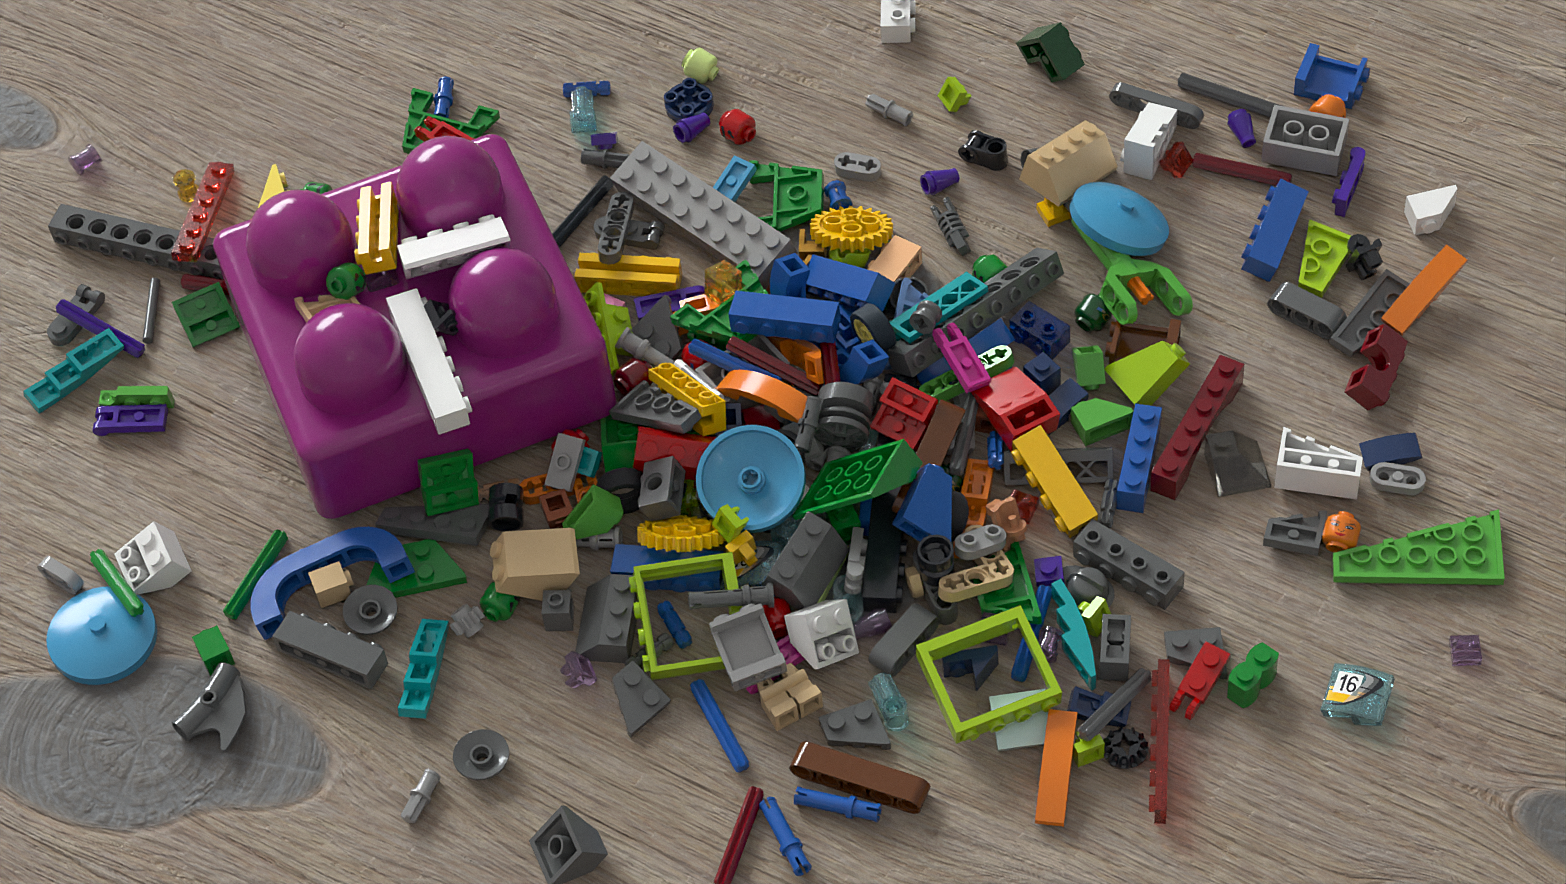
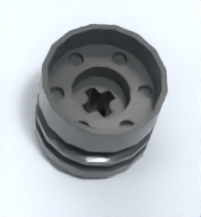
M833 382L822 386L819 390L818 398L824 400L818 420L820 424L819 429L815 431L814 437L827 446H841L846 449H855L866 445L869 439L870 418L875 401L873 394L868 389L849 382Z

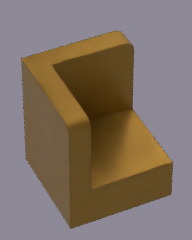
M800 229L799 257L804 262L809 254L826 258L827 247L823 248L822 243L816 244L815 241H806L805 229Z

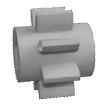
M466 603L451 614L454 622L449 626L457 636L464 633L469 638L484 626L480 619L485 615L478 606L470 608Z

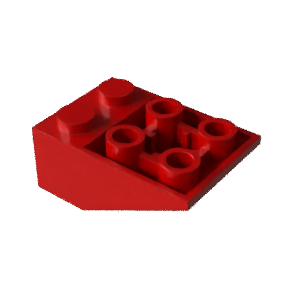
M1016 366L992 377L989 385L971 392L1011 452L1013 451L1012 441L1040 425L1046 434L1057 430L1060 418L1059 411L1047 393Z

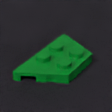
M427 539L402 545L413 565L414 573L390 583L381 565L375 562L366 585L383 586L391 591L395 598L464 584L467 583V578L463 570L436 540Z
M1019 541L1010 544L1011 549L1004 553L1014 568L1013 581L1005 588L976 596L981 615L991 617L1021 605L1029 623L1042 624L1041 613ZM971 579L973 584L983 583L980 579Z

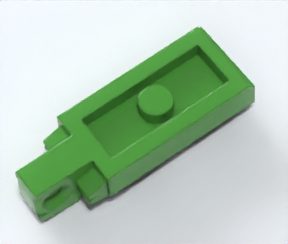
M118 386L117 390H101L99 398L100 406L166 404L167 408H174L175 404L174 397L168 386Z

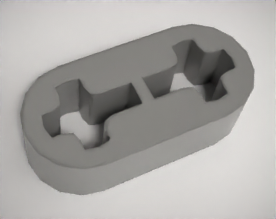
M843 152L834 159L835 172L841 177L872 182L881 176V163L875 157Z
M46 556L37 566L39 572L45 578L73 595L84 585V581L76 572L50 556Z

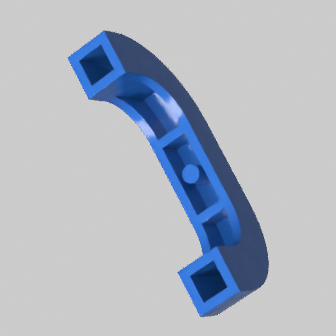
M796 253L775 259L770 276V293L772 295L806 298L805 289L810 268ZM835 339L841 382L858 385L878 377L885 369L889 356L874 339L853 346L850 354ZM806 340L820 349V342Z
M356 527L327 537L276 562L261 576L251 597L252 618L263 639L271 638L284 620V609L289 597L299 588L311 583L308 572L338 561L342 568L359 561H373L381 565L390 583L414 573L413 565L400 541L391 533L380 528Z

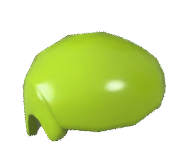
M837 248L829 251V259L864 268L869 260L871 251L868 248H864V252L855 250L851 253L850 250L840 252V249Z

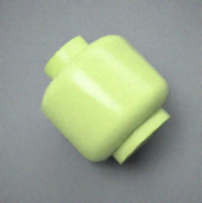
M702 48L690 49L681 65L684 67V74L694 78L700 84H704L708 80L713 81L719 72V68L716 67L717 58Z

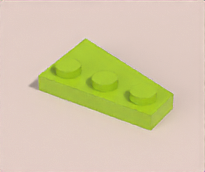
M1309 219L1298 287L1322 298L1350 254L1347 249V242L1351 235Z

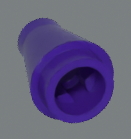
M1245 109L1231 112L1227 117L1228 127L1240 141L1243 148L1253 146L1256 143V139L1254 137L1251 114L1247 113Z
M702 112L699 115L678 120L673 126V132L678 141L682 143L691 142L700 132L710 126L711 122L708 115Z
M955 168L926 171L920 177L921 187L927 195H936L960 180L959 173Z

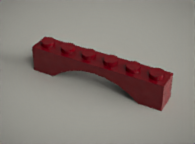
M1219 355L1151 472L1150 491L1174 501L1176 500L1187 481L1195 458L1210 428L1223 409L1233 401L1243 384L1244 363Z

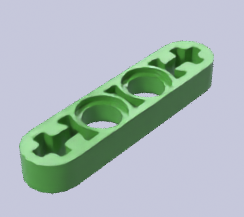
M1005 345L994 347L978 356L991 378L1011 368L1015 361L1011 348ZM952 369L924 383L919 388L920 391L936 398L938 404L941 399L948 401L965 392L960 382L949 385L950 382L958 380Z

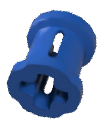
M831 181L824 187V194L826 197H829L831 202L830 208L839 210V202L844 209L852 206V201L845 192L846 185L842 181Z

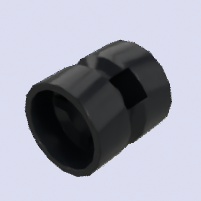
M506 482L492 485L489 488L488 504L490 508L488 511V525L494 530L503 532L519 530L524 524V510L522 508L524 504L523 488L518 484Z
M938 534L923 538L917 548L919 574L921 579L927 584L939 586V580L942 577L955 573L953 544L948 538Z

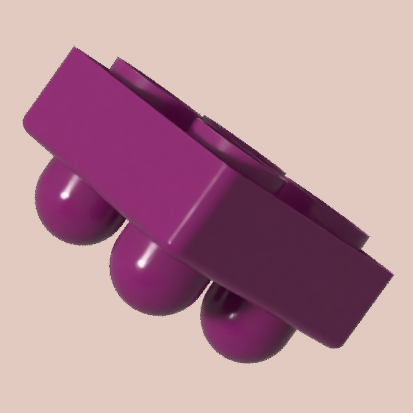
M488 134L473 140L456 136L436 137L417 146L410 152L401 166L322 194L298 189L281 192L266 200L250 220L227 227L218 232L214 238L213 248L233 307L316 511L324 518H339L421 487L418 459L469 448L473 455L474 467L557 436L558 433H562L565 429L572 430L610 415L609 411L617 404L605 340L508 143L499 135ZM392 182L399 204L397 245L402 244L401 240L412 236H417V240L428 237V232L442 229L443 233L454 230L453 226L459 223L468 222L469 225L479 223V218L494 215L495 218L501 217L510 237V247L489 248L476 253L463 264L410 279L405 277L397 249L396 269L365 274L366 286L364 291L355 296L360 304L343 303L329 306L316 313L307 323L296 308L294 298L303 297L304 302H318L319 296L331 295L327 289L326 277L334 267L348 262L358 265L355 259V249H358L355 233L359 232L356 216L360 215L357 199H360L361 188L371 186L376 196L381 195L382 183ZM417 288L420 297H426L427 301L432 299L441 303H447L449 310L453 309L455 311V320L458 322V325H455L459 332L454 336L442 332H436L437 337H443L447 349L444 355L445 357L450 356L453 361L455 372H452L454 377L459 376L464 392H461L462 398L468 397L472 412L468 413L469 425L440 435L437 432L410 366L400 336L395 329L386 301L388 297Z

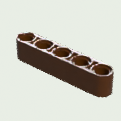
M940 400L916 453L923 462L919 469L928 463L942 466L966 409L945 400ZM912 482L901 486L891 509L892 512L898 513Z
M807 741L800 743L789 767L790 771L801 779L911 814L920 813L931 787L921 777Z

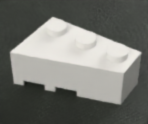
M1148 102L1124 139V148L1120 159L1121 162H1124L1123 173L1153 180L1176 129L1177 109Z
M1283 427L1274 488L1357 499L1363 457L1332 445L1329 448L1315 443L1314 438L1309 436L1305 439L1291 434V429Z

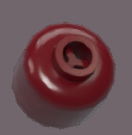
M629 359L615 372L614 384L617 390L626 396L643 380L647 381L649 386H651L653 381L649 379L648 369L652 368L651 365L645 360Z

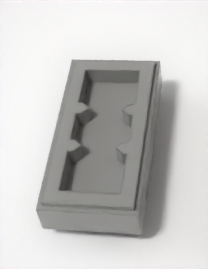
M558 433L544 485L558 489L565 488L566 491L572 492L586 440Z

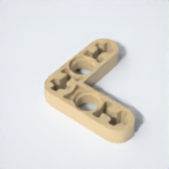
M971 525L965 529V533L983 526ZM1002 550L991 553L995 556L992 559L984 557L974 559L978 565L977 567L942 577L939 580L938 595L943 601L952 603L1005 588L1013 581L1014 568ZM974 578L980 579L983 583L973 584L969 580Z

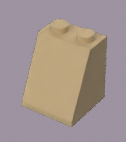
M575 529L505 531L492 543L490 548V556L493 558L494 567L492 578L495 580L496 592L542 601L543 590H567L580 574Z

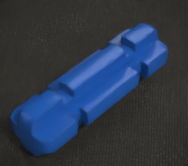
M596 81L576 82V85H573V82L564 83L563 95L564 97H574L576 94L577 97L597 96V93H600V96L610 95L611 85L609 81H599L600 83L596 84Z
M992 431L990 436L987 437L988 466L999 470L1001 465L1004 464L1003 439L999 433Z
M664 601L659 603L657 606L658 613L664 619L663 622L672 637L676 639L675 642L678 647L684 649L692 644V637L685 630L686 627L677 612L673 610L674 607L671 602Z

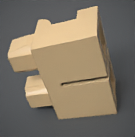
M792 663L786 665L787 672L780 674L782 680L774 684L772 679L769 678L757 683L761 706L776 731L798 721V714L803 718L823 707L822 692L816 684L813 685L804 669L798 670Z

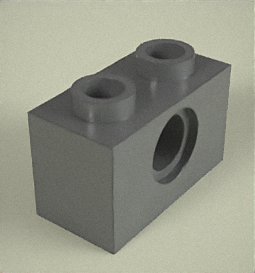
M673 456L644 463L638 507L651 522L679 516L681 513L686 471Z

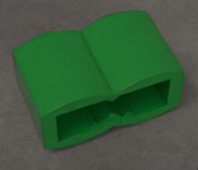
M1263 642L1255 645L1248 652L1246 661L1238 664L1231 671L1228 679L1227 698L1243 709L1252 705L1258 698L1260 689L1267 687L1275 679L1279 653Z

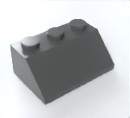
M808 511L768 573L762 586L772 583L774 595L784 599L798 610L814 605L819 601L850 549L831 524Z
M610 574L587 587L574 656L575 660L624 663L625 660L631 657L637 623L633 609V603L637 602L636 592L631 593L629 577L633 575Z

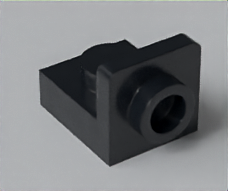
M430 299L424 305L434 330L452 336L459 332L455 325H458L455 319L456 313L453 309L449 310L447 303Z

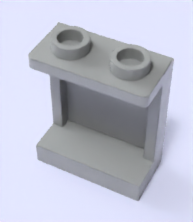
M748 604L742 607L739 612L731 615H719L714 618L713 622L709 623L711 634L734 691L787 672L786 661L778 648L762 604Z

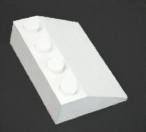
M488 215L479 218V223L473 225L463 222L454 225V230L443 233L442 229L428 232V237L417 240V236H412L401 240L402 244L397 245L406 279L463 264L476 253L489 248L510 247V237L501 217L495 218L494 215Z

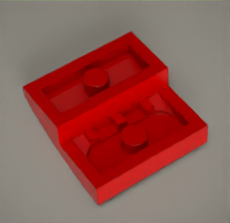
M892 377L879 400L882 406L872 421L870 428L894 441L905 439L912 450L917 452L935 413L938 400Z

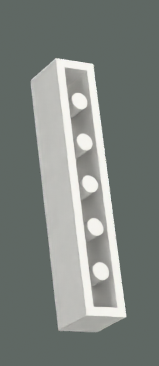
M417 288L386 298L391 319L400 336L404 351L438 434L440 435L469 425L468 413L472 412L470 402L467 396L462 398L463 386L459 376L454 377L452 372H455L451 357H445L444 355L447 349L443 337H437L436 332L439 331L434 330L425 311L424 305L428 302L426 297L421 298Z

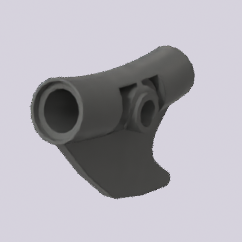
M219 663L197 697L172 722L173 728L183 739L189 741L196 735L216 731L220 733L221 751L226 753L229 750L246 717L245 698L239 678V670L227 663Z

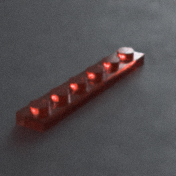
M209 162L171 251L172 260L198 261L235 172L234 164Z
M1158 659V670H1152V687H1157V694H1152L1151 711L1157 712V719H1151L1150 736H1156V744H1150V761H1156L1155 769H1150L1149 787H1155V795L1149 794V812H1154V823L1166 824L1170 659Z

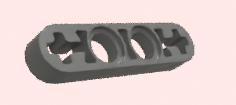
M1116 83L1109 94L1110 100L1115 105L1138 113L1143 111L1147 105L1140 99L1177 109V125L1188 129L1198 128L1204 118V112L1198 106L1126 83Z
M618 192L612 195L598 244L599 261L603 264H615L622 257L634 211L633 196L630 193ZM616 218L624 219L622 221H613ZM614 234L620 235V236H618V237H613V238L608 237L609 235H614Z

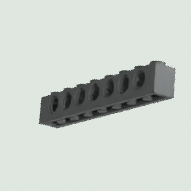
M60 204L48 225L54 242L61 245H71L82 250L101 252L104 255L123 257L130 261L136 260L151 266H162L173 271L179 270L197 276L224 279L213 248L214 238L65 204Z
M1035 248L984 283L988 286L986 294L937 325L934 329H942L949 342H951L946 325L953 322L960 329L963 336L970 339L1064 274L1057 251ZM933 331L929 334H923L911 343L901 338L893 347L886 351L894 373L914 377L944 356L933 339Z

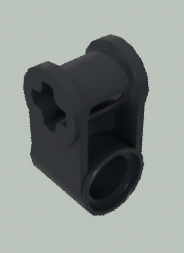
M972 130L968 134V140L965 145L960 146L958 149V154L964 161L989 168L993 171H1000L1008 164L1006 142L1002 138L987 135L978 130Z

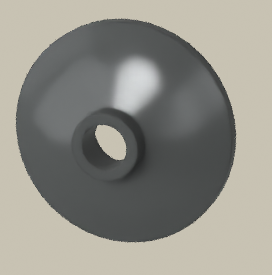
M362 586L354 590L344 603L343 617L345 623L352 631L358 634L373 635L387 629L395 620L398 610L397 601L392 592L383 586ZM370 612H376L375 615L368 616Z
M487 729L475 730L467 733L457 742L453 751V762L457 771L468 779H490L498 775L507 765L510 755L509 747L504 737L499 733ZM480 758H487L484 761H478Z

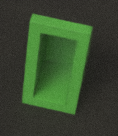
M1099 346L1072 348L1077 384L1083 386L1084 390L1098 389L1099 384H1106L1103 352Z
M1094 398L1079 402L1071 407V424L1083 444L1088 446L1130 429L1134 411L1127 406Z
M593 484L563 521V528L575 529L576 539L608 533L613 525L620 522L623 516L620 498Z

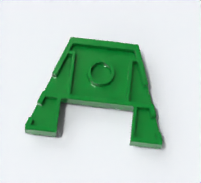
M413 88L411 91V104H409L408 122H406L402 143L403 152L410 154L411 151L424 142L414 132L417 126L432 131L424 123L428 116L440 122L444 121L476 139L499 120V110L479 105L469 123L427 113L434 101L433 93Z
M756 160L749 161L757 168L750 179L751 184L774 181L773 215L758 217L759 219L780 232L815 218L816 214L821 215L824 207V174L822 169L793 165L791 168L779 167L778 163L770 162L769 165L759 164V161Z
M747 260L742 261L728 272L729 280L742 288L739 291L768 294L766 289L764 290L760 284L757 275L751 270ZM734 295L706 316L688 303L670 316L671 323L675 326L724 342H728L732 336H735L748 343L757 336V334L731 332L728 314Z

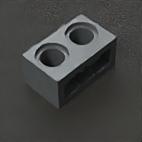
M1103 614L1100 680H1128L1131 615Z

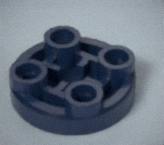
M694 78L684 79L682 83L672 87L664 94L665 111L675 122L699 115L702 112L709 116L714 107L713 95L710 89L703 84L697 83Z

